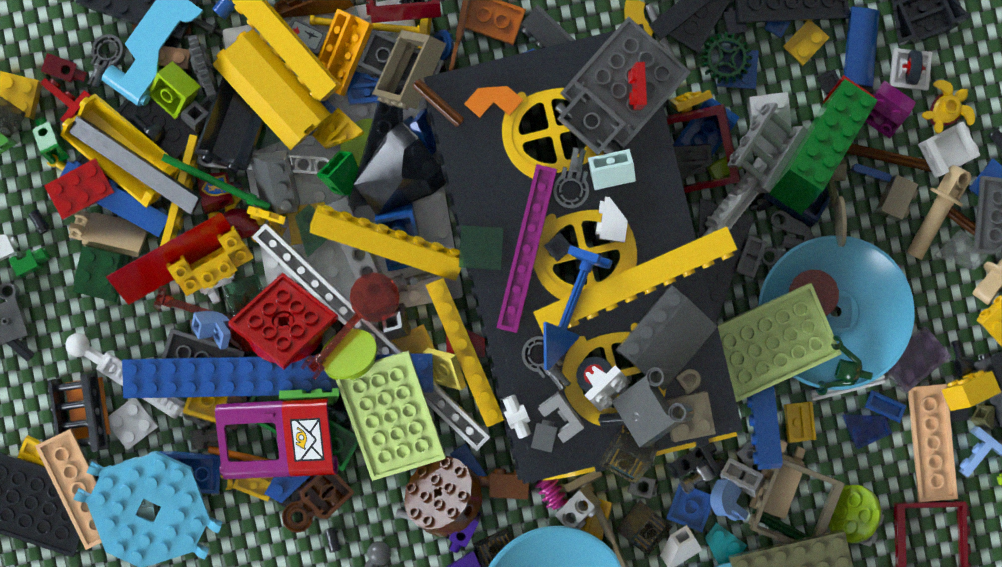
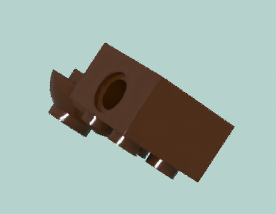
M338 474L311 476L298 489L300 500L291 502L283 510V524L291 532H304L311 526L314 515L319 518L328 519L355 492ZM295 512L302 513V518L299 521L292 519Z

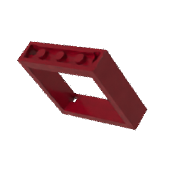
M366 0V2L369 1V4H366L367 15L371 16V23L441 17L440 0L377 6L376 0Z
M725 104L666 116L669 125L717 115L727 162L730 161V156L735 150ZM729 167V177L684 185V192L688 193L738 183L741 178L739 168Z
M963 500L894 502L895 567H907L905 508L957 507L959 567H971V563H968V555H971V546L968 543L970 525L967 524V517L970 516L967 502Z

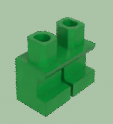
M39 248L37 250L28 249L24 258L13 256L8 260L16 276L24 278L44 268L42 263L51 258L46 249Z

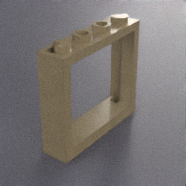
M401 30L372 94L378 96V101L405 110L409 108L417 110L422 96L413 89L412 85L417 79H421L425 83L424 77L433 74L446 43L430 35ZM415 46L422 47L401 94H394Z
M782 458V465L832 484L812 536L824 534L845 483ZM780 468L769 469L771 474L763 482L762 488H764L762 496L759 495L756 500L755 506H757L755 514L752 513L749 518V528L752 531L783 543L796 540L758 525L780 471Z

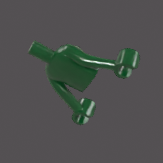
M835 335L833 339L839 341V343H832V348L834 350L840 349L852 361L840 359L835 371V378L840 380L828 383L819 381L818 385L824 388L816 389L818 395H825L828 391L827 388L852 386L857 383L859 378L871 380L873 377L872 372L862 370L861 360L843 345L838 335Z

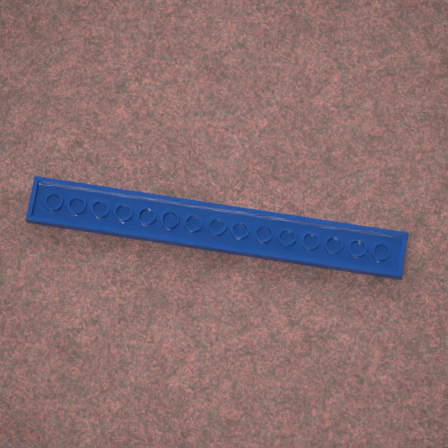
M410 353L423 392L433 393V353ZM377 354L375 360L395 354ZM309 355L300 361L291 363L285 370L276 363L266 361L259 356L122 360L123 398L279 395V391L306 390L307 393H311L315 389L332 392V388H339L336 380L329 377L322 368L320 355Z

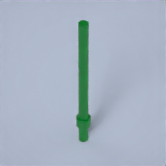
M165 153L161 159L165 163L245 200V203L251 206L254 204L266 211L269 209V203L257 198V195L251 192L248 194Z

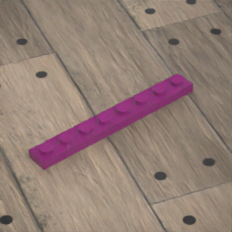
M536 164L497 323L498 329L518 333L558 169Z

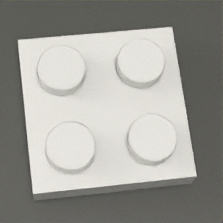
M138 398L130 399L108 416L111 430L127 450L159 427Z

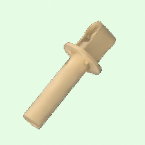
M956 165L948 168L950 172L945 174L937 189L930 188L931 191L938 194L937 198L907 250V253L920 260L923 259L954 203L961 207L964 205L959 200L971 181V174Z
M1002 259L997 265L991 262L984 264V269L988 275L972 293L987 305L994 300L1002 288Z

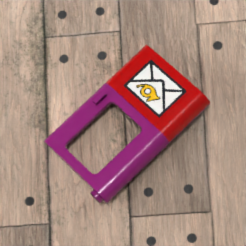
M328 398L217 404L215 419L221 461L220 475L224 479L336 475L339 464L337 456L333 455ZM269 422L276 425L279 459L230 461L226 425Z

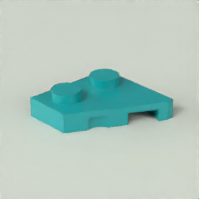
M717 522L714 523L704 537L718 565L730 562L728 555L741 553L747 547L745 543Z

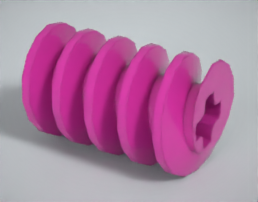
M558 479L538 480V483L535 485V488H542L538 493L539 495H546L542 501H549L546 509L552 508L555 510L569 501V499H562L566 495L565 492H559L562 486H555L559 481Z

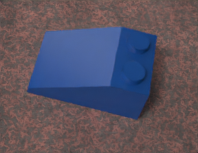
M711 98L704 101L698 109L721 104ZM726 108L731 131L739 116ZM717 115L690 120L673 146L711 143L713 156L723 142Z
M412 203L378 215L375 214V224L377 225L384 224L389 229L395 231L402 230L407 235L413 237L420 236ZM385 258L388 272L412 267Z
M160 451V453L192 467L201 493L219 494V468L221 465L219 455Z

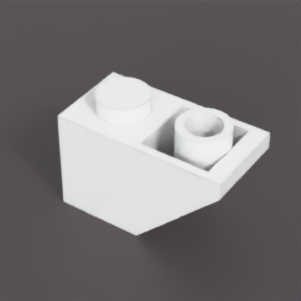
M605 197L604 201H600L599 213L602 214V220L597 222L596 234H599V239L624 243L628 221L612 199Z
M686 525L670 535L660 556L667 567H676L702 551Z

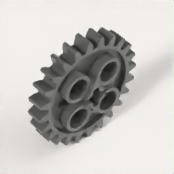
M197 34L188 37L190 61L196 78L198 77L201 88L204 87L208 97L216 95L214 69L209 55L206 53L204 45L200 44Z

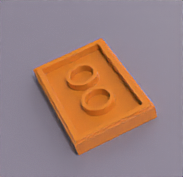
M471 0L465 29L514 46L526 9L502 0Z
M99 377L98 382L106 435L111 434L103 377ZM82 389L66 391L68 402L84 400ZM85 408L69 410L70 421L86 419ZM88 427L72 429L76 439L89 437Z

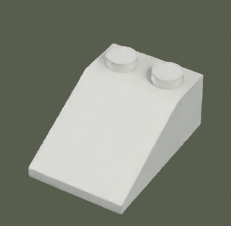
M788 92L749 97L747 103L750 124L760 114L759 110L764 104L776 102L778 107L774 113L791 127ZM769 119L764 128L783 143L787 137L786 133ZM759 135L755 144L766 154L776 153L777 149Z

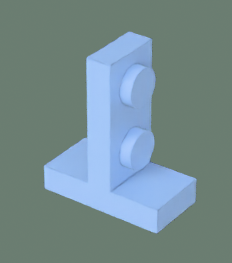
M974 426L970 432L982 442H978L972 449V455L969 458L966 457L959 465L961 467L959 472L966 477L971 475L991 449L1002 456V445L978 426Z

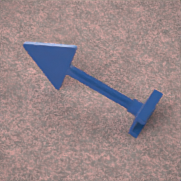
M570 245L567 253L581 261L580 271L559 325L556 326L546 321L543 323L545 370H550L580 337L578 334L568 331L567 327L588 273H591L593 265L610 269L612 260Z

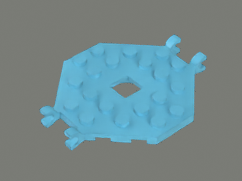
M158 451L107 467H102L93 461L91 462L86 473L100 477L91 494L78 488L73 499L78 502L87 503L106 553L137 567H147L191 552L205 560L209 547L199 544L198 541L206 526L218 533L221 529L222 521L210 517L199 485H197L192 467ZM143 499L161 507L154 521H150L137 514Z

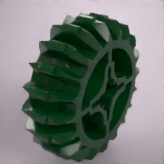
M728 32L724 33V38L718 33L716 35L717 41L714 37H710L712 45L706 42L704 45L708 50H701V53L706 55L700 57L701 61H706L701 67H708L705 75L711 72L713 75L710 79L713 80L717 76V83L719 84L722 78L725 85L729 83V78L732 83H736L735 76L739 80L743 79L741 72L746 75L748 73L744 67L750 68L752 65L746 62L753 59L752 56L746 55L751 52V48L745 50L744 47L748 43L744 42L741 44V36L735 40V33H732L731 38H728ZM728 43L734 45L736 48L732 50H726L724 49V47H721L720 44ZM715 48L719 59L712 65L711 52ZM740 52L742 62L738 69L735 66L734 56ZM723 54H732L729 63L727 61L720 63L724 57ZM726 66L733 73H721L716 69Z

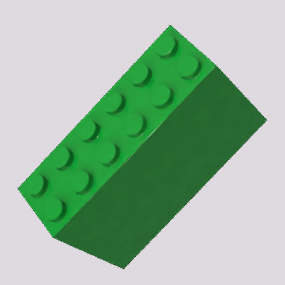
M844 79L822 105L808 128L805 137L768 194L799 214H802L823 192L878 100Z

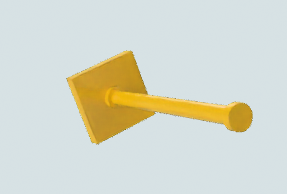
M310 15L309 25L330 26L333 19ZM432 18L421 19L420 25L417 27L383 23L371 24H374L373 29L377 31L400 33L401 30L430 35Z

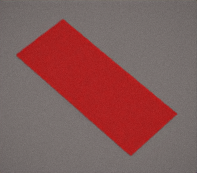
M219 213L106 276V278L125 302L130 305L174 280L166 264L171 263L172 265L181 260L180 256L184 255L191 266L194 262L222 247L217 235L221 234L223 236L231 231V226L223 214Z

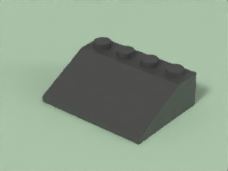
M671 285L638 322L616 351L645 376L653 367L669 369L672 373L673 381L718 326L685 295ZM659 372L657 374V380L660 382L662 379V375ZM668 385L658 387H660L664 391L668 387Z

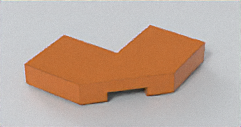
M508 86L478 88L464 105L479 118L486 113L493 103L511 116L524 100Z

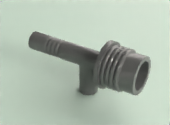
M424 272L404 278L403 273L396 277L394 276V278L388 279L391 292L394 294L403 291L407 292V285H417L420 281L439 275Z

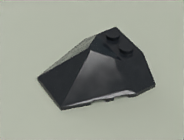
M400 122L386 133L378 149L375 150L374 155L368 164L365 165L353 185L373 212L378 215L433 195L446 184V180L441 167L419 137L403 122Z

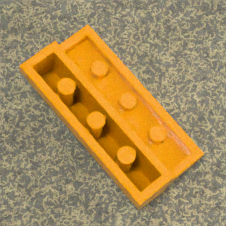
M337 9L317 58L342 85L335 93L345 96L374 24L340 9Z

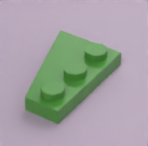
M332 388V392H326L323 389H315L311 393H307L306 390L279 391V401L328 398V406L337 403L339 397V388Z

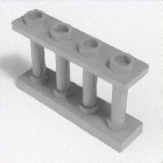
M776 102L766 103L760 108V114L750 124L749 131L741 138L739 147L731 154L730 161L727 164L730 168L741 166L757 180L754 189L758 193H770L808 132L804 126L790 127L774 113L778 107ZM769 119L786 133L787 137L783 143L764 128ZM759 135L777 149L773 158L755 144ZM750 150L767 164L763 174L745 160Z

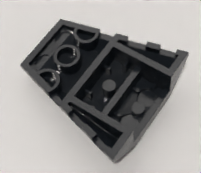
M892 0L899 45L917 44L951 31L971 18L970 14L962 8L958 0Z

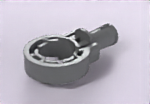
M111 34L98 37L92 45L91 53L93 59L90 64L94 67V70L87 84L95 86V88H99L106 69L111 65L118 66L125 58L126 48L124 43L118 37ZM102 43L106 45L114 44L118 49L115 55L111 58H103L101 51L104 46Z
M573 147L567 178H565L567 167H563L562 174L554 183V197L563 207H579L588 198L587 171H583L582 180L580 181L586 153L585 149H581L579 157H577L579 148ZM573 172H577L576 178H572ZM575 181L581 187L579 196H582L583 190L585 195L581 201L573 204V202L579 200L578 197L567 199L561 194L560 196L564 200L562 202L556 192L557 185H560L559 192H561L562 185L565 182Z
M536 336L529 339L522 349L524 364L530 370L539 372L543 379L547 375L550 376L560 391L565 390L566 386L571 385V382L560 370L559 366L563 362L559 359L550 370H545L544 363L537 364L532 357H527V352L528 355H532V350L537 345H544V343L538 342V340H544V338Z

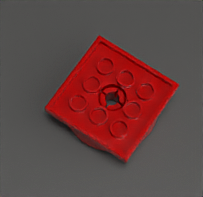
M282 272L228 322V325L249 342L250 347L259 357L276 363L285 370L291 363L300 361L313 353L322 341L324 332L339 318L335 312Z

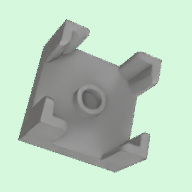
M560 390L539 405L538 410L544 417L556 408H559V415L564 421L568 420L569 423L559 429L558 437L563 443L584 429L583 421Z

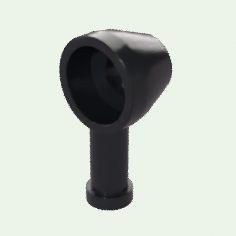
M137 114L133 115L130 119L155 144L160 141L165 132L158 123L147 126Z
M956 340L952 341L951 345H953L956 357L954 360L955 371L961 377L974 371L975 365L973 359L963 357L961 341Z

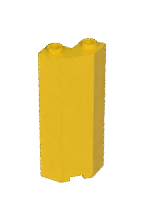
M254 29L248 32L243 31L236 37L237 40L226 50L222 49L216 55L217 59L212 65L291 151L301 144L312 131L320 127L329 118L331 113L319 100H315L310 95V90L297 80V76L287 69L282 59L273 53L272 48L260 38Z
M93 94L89 98L85 97L80 102V109L76 116H82L176 179L180 169L161 161L164 153H167L98 95ZM76 116L64 121L60 136L90 161L97 158L104 173L143 206L149 207L162 196L69 133Z

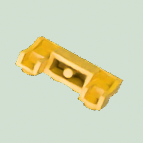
M234 226L231 227V231L223 236L221 234L217 235L222 247L194 262L191 266L184 255L180 256L181 260L172 265L171 263L166 264L167 269L186 296L202 287L206 289L216 286L218 281L223 278L233 276L237 271V267L253 259L251 251Z

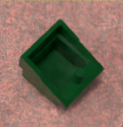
M83 245L72 292L118 302L120 294L106 276L128 265L131 262L132 256Z

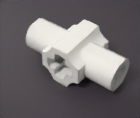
M516 395L504 398L503 402L507 409L504 414L510 428L515 429L519 439L530 435L531 431L527 422H530L524 405H519Z

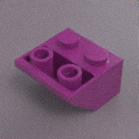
M884 80L873 94L878 101L865 122L890 139L910 115L916 102Z

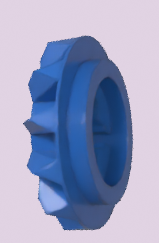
M440 30L434 35V38L446 43L440 59L447 60L448 56H452L451 50L454 49L453 43L455 40L452 39V34L447 30Z

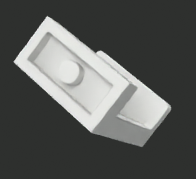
M964 122L958 123L918 144L935 178L950 172L948 168L952 165L959 167L980 156L979 148L973 141L970 130Z

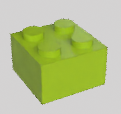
M171 61L157 72L149 89V96L176 120L181 115V112L193 103L201 86L187 75L181 67Z

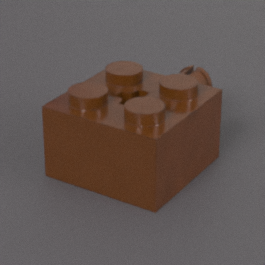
M495 468V471H491L488 476H479L481 487L490 490L489 497L528 499L529 483L523 484L522 479L518 480L515 469L514 472H506L505 468Z

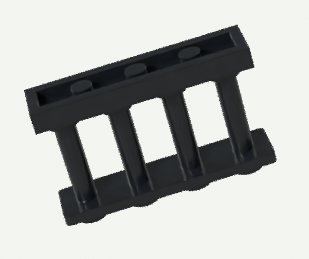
M97 373L80 375L81 381L64 384L61 378L48 380V392L50 393L51 411L53 413L56 435L69 429L88 427L89 438L77 440L80 447L91 446V452L109 449ZM82 389L84 400L65 403L64 391ZM85 408L86 419L68 422L67 410Z

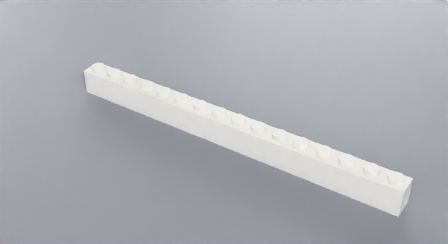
M265 223L252 238L315 298L338 315V320L348 329H360L371 334L378 346L377 354H398L403 352L269 223ZM433 381L434 392L424 393L428 405L478 451L490 438V434Z

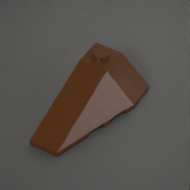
M280 0L274 4V9L282 18L336 13L337 9L347 10L354 6L353 0Z

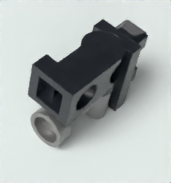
M713 442L706 446L694 447L666 464L675 479L683 477L692 470L696 473L692 478L685 477L680 481V486L685 493H691L694 490V486L700 482L710 481L719 476L724 469L725 461L721 457L714 460L711 454L717 451Z

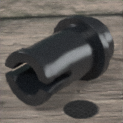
M39 209L28 214L36 228V233L42 235L50 230L49 223L45 222Z
M335 527L325 529L323 535L327 539L329 553L340 551L338 530Z

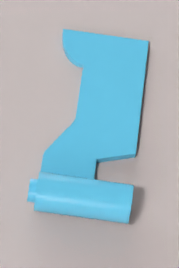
M155 0L125 42V45L135 58L134 63L126 74L114 65L109 66L102 76V81L138 107L146 105L150 100L148 88L153 83L158 72L161 48L180 21L191 22L203 13V10L189 0Z

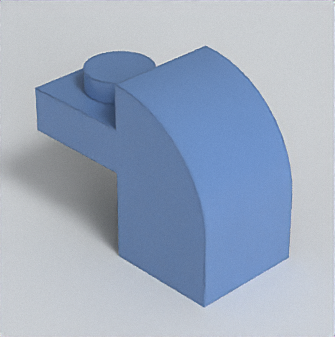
M215 311L194 312L191 328L197 338L213 337L220 349L228 348V343L231 339V332L228 329V322L230 320L225 315Z
M729 479L716 481L710 496L711 507L717 516H727L733 521L746 520L749 513L736 503L742 489Z

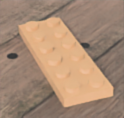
M947 384L907 387L918 502L958 499L950 410L942 393V389L946 388Z
M72 429L35 445L85 549L87 550L102 543L87 503L78 502L73 499L78 488L91 494L97 480L94 475L86 473L89 464Z

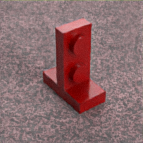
M44 78L40 83L69 107L60 119L63 123L66 119H71L78 114L79 104L85 97L89 98L92 96L84 90L74 101L76 97L67 90L64 93L59 88L61 85L53 78L51 80Z

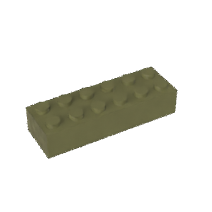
M842 529L728 555L731 567H853L846 534Z

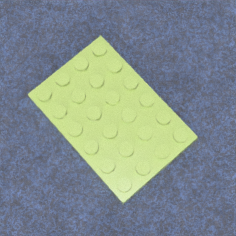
M808 283L717 325L736 402L842 354L840 349L834 350L831 346L832 343L837 344V342L833 339V332L812 283Z
M409 350L375 360L373 367L359 378L336 380L372 481L446 459Z

